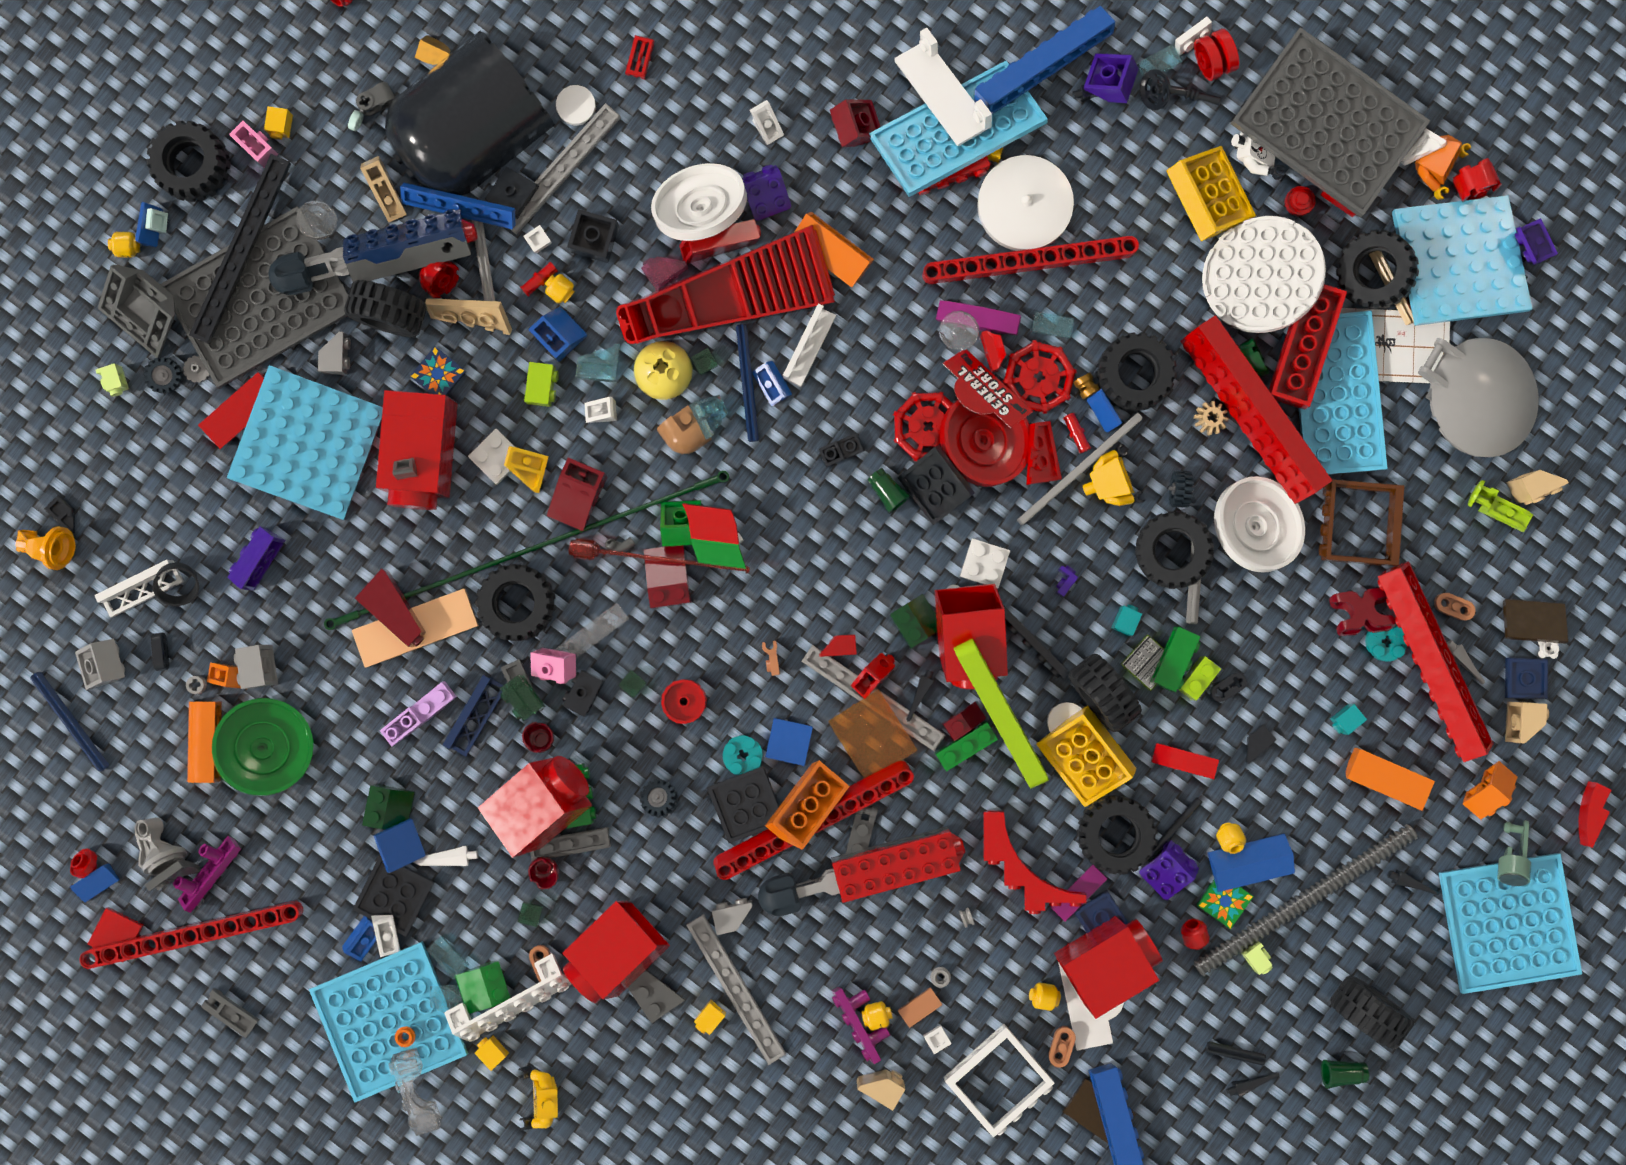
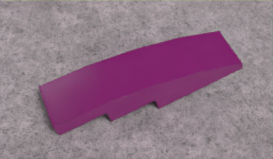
M940 300L936 320L954 323L963 327L978 328L980 331L988 330L989 332L1017 336L1021 315Z

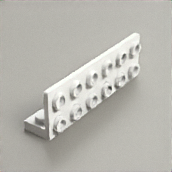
M928 28L920 31L919 44L897 56L895 63L955 144L960 146L992 127V113L981 99L974 102L939 56L938 42Z
M550 954L534 963L541 982L472 1020L464 1003L444 1012L452 1034L471 1042L478 1039L480 1034L495 1030L500 1023L513 1020L516 1017L515 1015L520 1012H527L534 1007L533 1005L549 1000L551 995L566 991L571 982L562 973L555 955Z

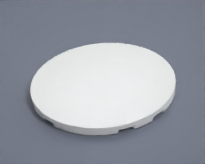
M1261 216L1243 221L1244 223L1226 231L1219 238L1213 249L1209 251L1202 275L1204 294L1214 313L1233 328L1252 333L1280 330L1301 319L1318 300L1326 277L1323 251L1313 234L1293 220L1278 216Z

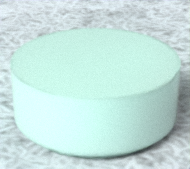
M354 110L349 119V129L357 131L360 128L364 117L362 112Z

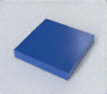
M774 718L765 757L805 766L813 726Z
M412 819L403 821L373 835L388 873L426 856Z

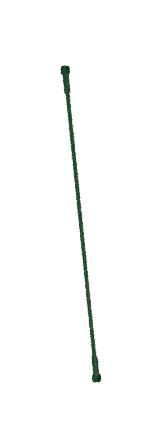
M720 471L718 475L694 483L691 487L589 524L585 527L584 531L573 530L403 595L405 598L412 597L691 491H698L720 482L726 483L729 481V474L726 471ZM722 473L727 475L726 480L720 479ZM367 609L356 610L335 619L328 618L324 621V627L327 630H335L339 625L360 618L361 615L369 613ZM331 620L334 622L332 628L328 626V622Z

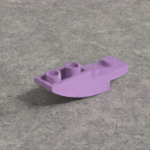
M443 681L413 706L403 711L382 728L380 732L389 744L394 746L434 717L457 696L448 684Z

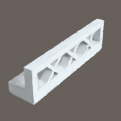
M817 305L783 374V379L799 387H802L836 318L835 314L824 310L823 305Z
M165 560L94 596L98 603H104L109 616L113 618L155 597L154 592L146 591L148 582L154 580L161 567L175 562L173 560ZM178 569L164 571L158 576L160 577L158 585L164 592L184 582ZM173 571L177 580L172 583L164 582L166 573ZM133 589L140 591L139 597L135 601L128 599L129 593ZM118 598L122 600L120 608L114 611L109 601Z

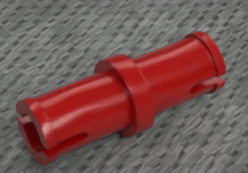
M549 262L538 273L535 272L533 277L520 286V288L529 297L541 285L544 286L550 276L554 275L558 270Z
M1075 412L1063 417L1070 431L1069 436L1073 438L1079 453L1090 450L1091 446L1084 435L1085 430L1081 428Z

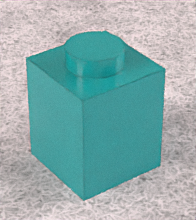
M1133 605L1121 606L1111 628L1125 635L1133 636L1142 613L1137 612L1139 608Z
M1347 704L1330 718L1334 723L1332 724L1333 728L1339 734L1345 735L1351 734L1367 720L1355 704Z

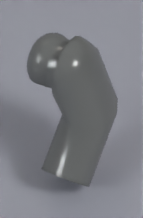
M631 537L623 542L615 541L614 539H607L605 542V547L609 552L619 555L624 554L636 545Z

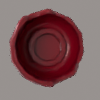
M532 722L525 727L522 733V740L528 750L534 753H544L552 747L554 733L548 725Z
M537 857L531 861L528 868L530 881L536 883L539 889H550L556 885L559 878L557 863L549 857Z

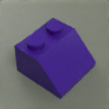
M1095 54L1084 90L1108 102L1127 103L1139 70L1133 56Z

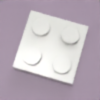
M495 429L468 457L498 485L511 472L504 466L508 447L515 446L498 429Z
M972 538L960 577L984 585L995 584L998 589L1010 550Z

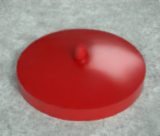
M956 400L946 411L941 423V448L967 482L983 487L1001 485L1019 475L1028 462L1030 425L1025 417L1010 428L994 412L990 414L976 413L965 407L959 400Z

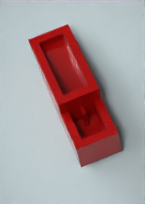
M1156 743L1151 762L1214 779L1219 760Z
M1588 781L1579 811L1580 844L1593 848L1610 811L1603 807L1611 789L1596 782Z

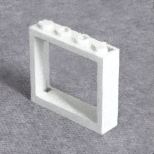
M1005 1024L999 1027L944 1076L948 1086L993 1138L996 1135L1003 1134L1010 1122H1016L1022 1116V1112L1027 1107L1029 1109L1032 1108L1042 1094L1046 1095L1052 1090V1085L1054 1084L1052 1078ZM1008 1038L1044 1081L992 1126L956 1082Z

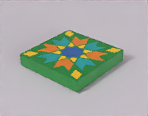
M1213 880L1196 905L1231 929L1254 896L1241 887L1217 892L1215 880Z

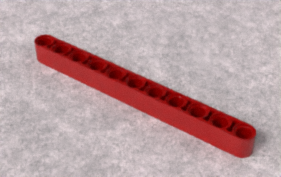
M1133 236L931 262L924 267L922 277L928 284H938L1132 257L1139 248V242ZM1124 244H1131L1133 251H1127L1124 248ZM1104 246L1112 247L1113 253H1106ZM1084 249H1091L1094 256H1087ZM1071 251L1074 254V258L1068 259L1065 256V252ZM1052 254L1055 260L1049 262L1046 260L1045 255ZM1025 257H1033L1035 263L1028 264L1025 260ZM1005 260H1014L1015 266H1007ZM991 261L996 265V268L993 270L988 269L986 263ZM973 264L976 267V271L969 272L966 266ZM948 267H954L957 273L954 275H950L947 273L946 269ZM933 269L937 272V276L929 277L926 272Z
M897 761L851 785L815 834L912 783L914 775L907 762ZM767 829L717 855L713 864L717 876L722 880H727L793 845L780 839Z
M290 901L95 946L81 954L80 964L86 969H91L290 923L297 920L303 914V906L298 901ZM289 907H292V908L295 909V911H296V915H295V916H292V915L289 914V912H288V908H289ZM269 912H273L276 915L275 921L268 917ZM249 916L255 918L256 925H252L249 923ZM229 921H233L236 924L235 930L229 927ZM210 925L213 926V927H215V929H216V934H211V933H210V931H209V926H210ZM189 930L195 932V939L189 936ZM169 935L175 937V944L170 942ZM150 939L156 943L155 948H152L150 946ZM130 944H132V945L135 946V948H136V952H135V953H133V952L130 951V949H129V945H130ZM110 949H113L115 951V957H112L110 955ZM90 953L95 956V962L90 960Z

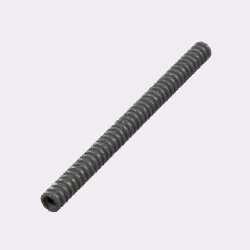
M1404 825L1405 828H1399V832L1395 831L1394 835L1390 834L1389 838L1383 839V842L1379 841L1378 845L1375 844L1373 848H1368L1367 852H1362L1363 855H1357V859L1353 858L1352 862L1348 861L1346 866L1342 865L1341 869L1337 868L1336 872H1331L1330 876L1326 875V879H1320L1321 882H1315V886L1311 885L1310 889L1306 888L1304 890V893L1300 892L1299 896L1295 895L1293 900L1289 899L1288 903L1284 902V906L1280 905L1277 910H1273V913H1267V917L1263 916L1262 920L1258 919L1257 923L1253 922L1251 927L1247 926L1246 930L1242 929V933H1236V936H1232L1231 940H1225V944L1221 943L1220 947L1216 946L1214 951L1210 950L1209 954L1205 953L1203 958L1199 957L1198 961L1194 960V966L1201 975L1206 976V973H1210L1211 969H1217V965L1221 966L1222 962L1226 963L1228 958L1232 959L1233 955L1237 956L1238 952L1242 953L1244 948L1248 949L1249 945H1254L1253 942H1259V938L1263 939L1264 935L1268 936L1270 934V931L1274 932L1275 928L1279 929L1281 924L1285 925L1286 921L1290 922V918H1296L1297 914L1301 915V911H1307L1306 908H1311L1312 904L1316 905L1318 900L1322 901L1323 897L1327 898L1328 894L1332 895L1334 890L1338 891L1339 887H1344L1343 884H1349V880L1353 881L1354 877H1360V873L1364 874L1365 870L1369 871L1370 867H1375L1376 863L1380 864V860H1386V857H1391V853L1395 854L1397 853L1396 850L1400 851L1402 849V846L1406 847L1407 843L1411 844L1412 840H1417V833L1410 825Z

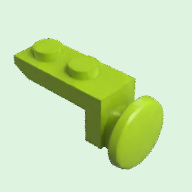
M1481 480L1471 493L1468 506L1472 507L1473 503L1477 502L1481 504L1479 512L1524 533L1533 514L1497 496L1499 491L1483 486L1485 480Z

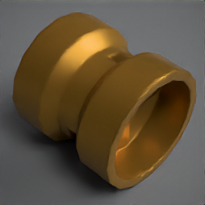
M1091 372L1073 382L1075 387L1081 391L1082 399H1086L1100 390L1098 384L1094 383V377Z

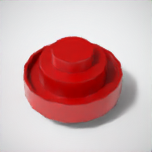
M1304 186L1292 188L1285 197V207L1294 216L1308 214L1315 205L1313 192Z
M88 848L79 851L71 861V875L81 879L95 871L97 868L96 852Z

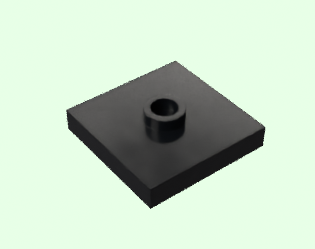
M506 167L485 197V200L490 203L515 208V218L518 219L539 186L537 183Z

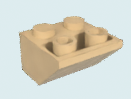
M1542 470L1526 473L1506 482L1516 504L1524 502L1525 505L1539 502L1545 499L1544 496L1558 493L1563 490L1562 486L1569 483L1567 479Z

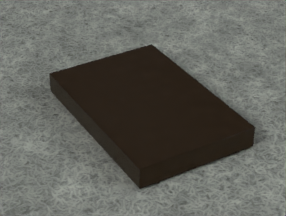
M1511 599L1503 601L1505 639L1563 644L1568 642L1565 604Z
M1084 1078L1063 1109V1113L1108 1143L1092 1082ZM1131 1109V1111H1132V1113H1133V1118H1134L1135 1115H1136V1112H1134V1111Z

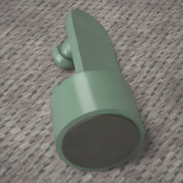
M1524 820L1522 826L1506 822L1503 828L1506 833L1514 832L1521 834L1519 856L1512 855V847L1506 848L1504 856L1499 858L1497 879L1507 885L1524 886L1530 883L1531 861L1527 859L1529 821Z

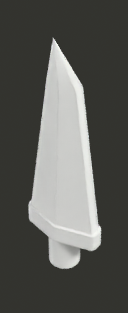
M462 846L426 855L414 861V863L420 866H468L470 859H478V851L468 852V847Z

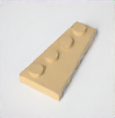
M426 299L427 311L432 319L455 324L457 321H460L469 327L474 328L475 325L485 327L487 331L494 332V329L502 330L503 334H511L512 328L501 302Z

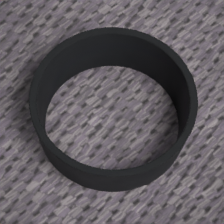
M175 562L166 564L159 569L153 580L152 588L155 596L164 604L183 606L196 598L199 592V582L197 574L190 566ZM170 569H181L190 573L195 578L196 583L188 594L172 596L161 590L158 585V576Z

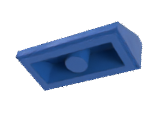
M142 202L135 240L143 246L157 247L159 232L145 228L147 209L150 208L162 212L163 209Z
M773 361L765 362L752 372L771 406L792 395Z
M1102 389L1087 399L1088 404L1106 433L1122 424L1121 419Z
M108 863L102 865L70 888L86 903L118 882L119 878Z
M363 916L342 946L345 954L359 961L363 960L376 942L372 920Z

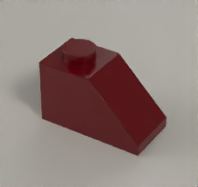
M973 702L942 724L951 738L956 741L975 728L986 717L977 703Z

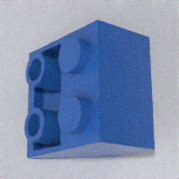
M561 306L543 315L528 329L558 362L588 336Z

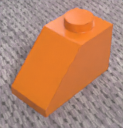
M210 662L207 682L241 689L237 682V674H239L237 666Z

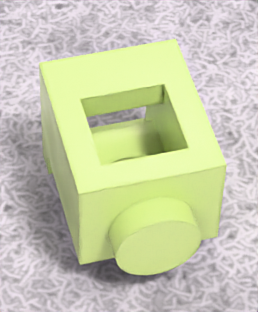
M114 363L96 369V373L102 376L100 381L103 389L110 392L112 397L123 394V391L129 389L122 366Z
M1253 942L1254 945H1249L1248 949H1243L1241 954L1257 974H1266L1273 968L1269 961L1271 957L1264 948L1261 949L1264 947L1262 943Z

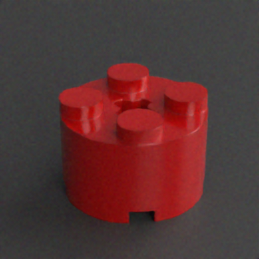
M1489 158L1480 161L1478 165L1472 168L1471 165L1461 168L1459 170L1460 174L1453 177V183L1462 202L1487 196L1486 193L1490 189L1494 192L1502 185Z

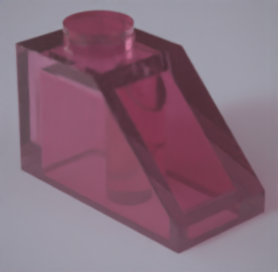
M658 256L654 259H647L643 263V267H641L642 272L656 291L689 269L685 261Z

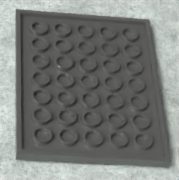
M1300 27L1230 124L1361 218L1422 134L1430 120Z
M298 206L263 226L210 344L193 338L189 334L229 245L160 284L174 295L175 314L213 382L219 389L347 317L344 307L348 298V292L338 275L314 281L311 291L296 295L280 293L270 283L269 268L277 258L298 251L306 258L325 254Z

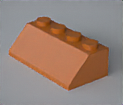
M820 760L814 762L765 826L780 839L800 849H804L850 786Z

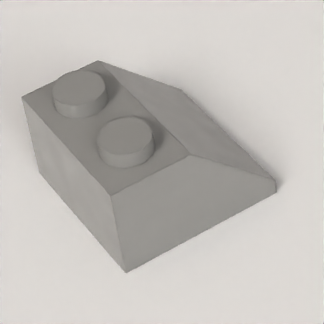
M114 639L90 643L75 652L86 690L109 684L125 677V667L120 661L119 647L115 644Z
M255 645L235 649L234 662L238 666L237 682L241 689L278 685L272 645Z

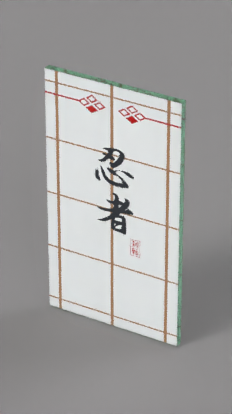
M1341 309L1340 313L1372 311L1379 382L1431 384L1420 376L1418 371L1426 363L1435 347L1434 343L1437 338H1442L1449 342L1450 322L1415 326L1414 323L1405 325L1398 310ZM1442 351L1439 357L1437 358L1435 364L1433 365L1431 369L1432 371H1434L1442 355L1444 354Z

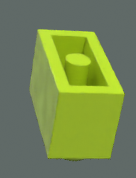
M529 362L525 403L551 407V403L555 402L556 390H553L554 382L557 383L558 371H556L554 365Z
M1206 656L1200 657L1183 678L1184 683L1179 691L1189 699L1197 701L1220 672L1221 668Z

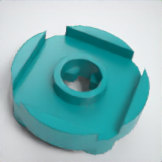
M1397 624L1389 631L1377 633L1368 631L1365 638L1366 648L1379 661H1394L1405 654L1407 648L1403 639L1405 634ZM1386 636L1391 640V644L1388 647L1382 643V639H1385Z
M739 735L729 740L723 751V762L726 768L737 775L758 768L763 758L760 744L752 737L746 735ZM740 750L748 752L749 756L746 757V761L737 758Z

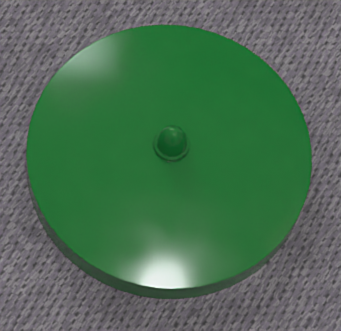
M270 698L248 700L232 708L220 720L212 739V758L219 775L234 789L253 796L274 795L293 786L306 772L313 755V737L305 718L289 704Z

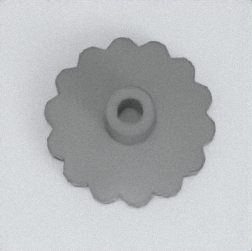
M194 355L184 362V375L187 376L188 380L194 383H201L202 380L205 381L210 376L199 356Z

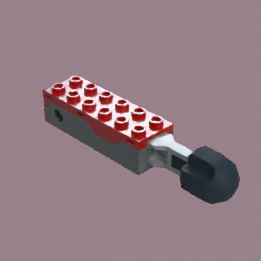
M946 826L868 847L858 852L831 857L833 868L825 870L820 878L796 884L793 875L786 873L766 880L760 886L758 902L766 913L773 916H784L799 912L801 909L800 898L816 893L826 892L830 895L840 893L842 903L959 872L961 871L959 862L965 853L962 838L951 833Z

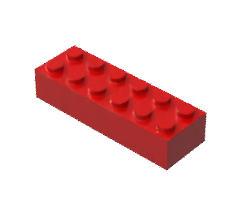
M1324 284L1314 306L1301 319L1289 326L1269 387V391L1276 401L1304 410L1310 407L1347 291Z

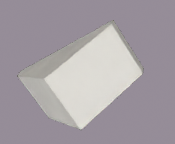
M607 397L585 403L586 423L617 421L616 401L614 398Z

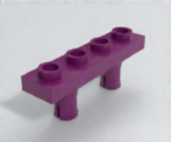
M227 836L218 849L203 844L199 849V854L209 860L193 881L181 876L174 880V888L183 891L178 901L184 911L189 913L193 911L208 890L212 888L219 876L224 873L230 862L238 855L241 848L234 838Z
M837 987L833 989L834 996L832 1000L836 1007H841L844 1012L841 1016L846 1025H851L854 1030L851 1034L857 1044L861 1043L863 1047L861 1052L867 1062L870 1060L873 1064L878 1063L881 1059L875 1049V1045L889 1037L890 1034L887 1028L878 1029L868 1034L859 1021L855 1009L870 1001L867 992L863 990L848 998L842 988Z

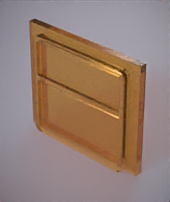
M879 689L870 694L866 699L853 704L828 721L864 778L897 761L905 759L917 751L916 746Z

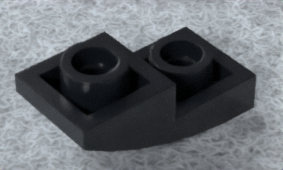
M857 433L819 448L826 467L865 451Z

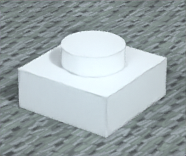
M540 225L524 235V238L535 254L552 244Z
M941 1025L923 1035L934 1054L951 1044Z

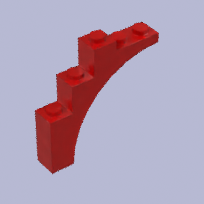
M984 810V861H988L990 865H999L1000 861H1004V886H1008V889H1021L1020 886H1024L1025 911H1029V914H1041V911H1045V903H1049V906H1061V903H1070V906L1080 907L1082 903H1086L1085 892L1069 891L1056 887L1039 878L1028 869L1018 857L1010 842L1005 826L1004 811Z

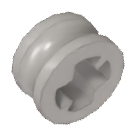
M192 676L187 680L186 688L192 694H200L206 690L207 682L201 676ZM196 679L198 680L197 682L201 683V687H197V691L195 690L196 687L192 686V683H196Z
M968 907L965 911H959L965 928L969 924L975 925Z

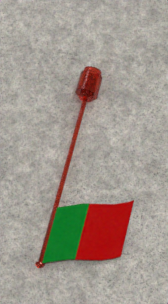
M682 503L688 517L691 542L698 562L600 549L595 540L576 538V540H571L569 545V555L578 559L594 560L595 557H598L599 553L744 571L745 574L750 572V568L745 565L740 550L734 514L731 509Z

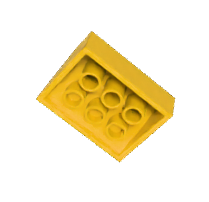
M1222 146L1182 159L1166 170L1201 241L1212 238L1244 223L1243 221L1256 217Z
M1088 705L1072 715L1036 744L1084 807L1132 779L1137 769Z

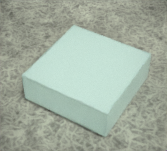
M152 208L147 209L145 228L159 233H166L168 213Z

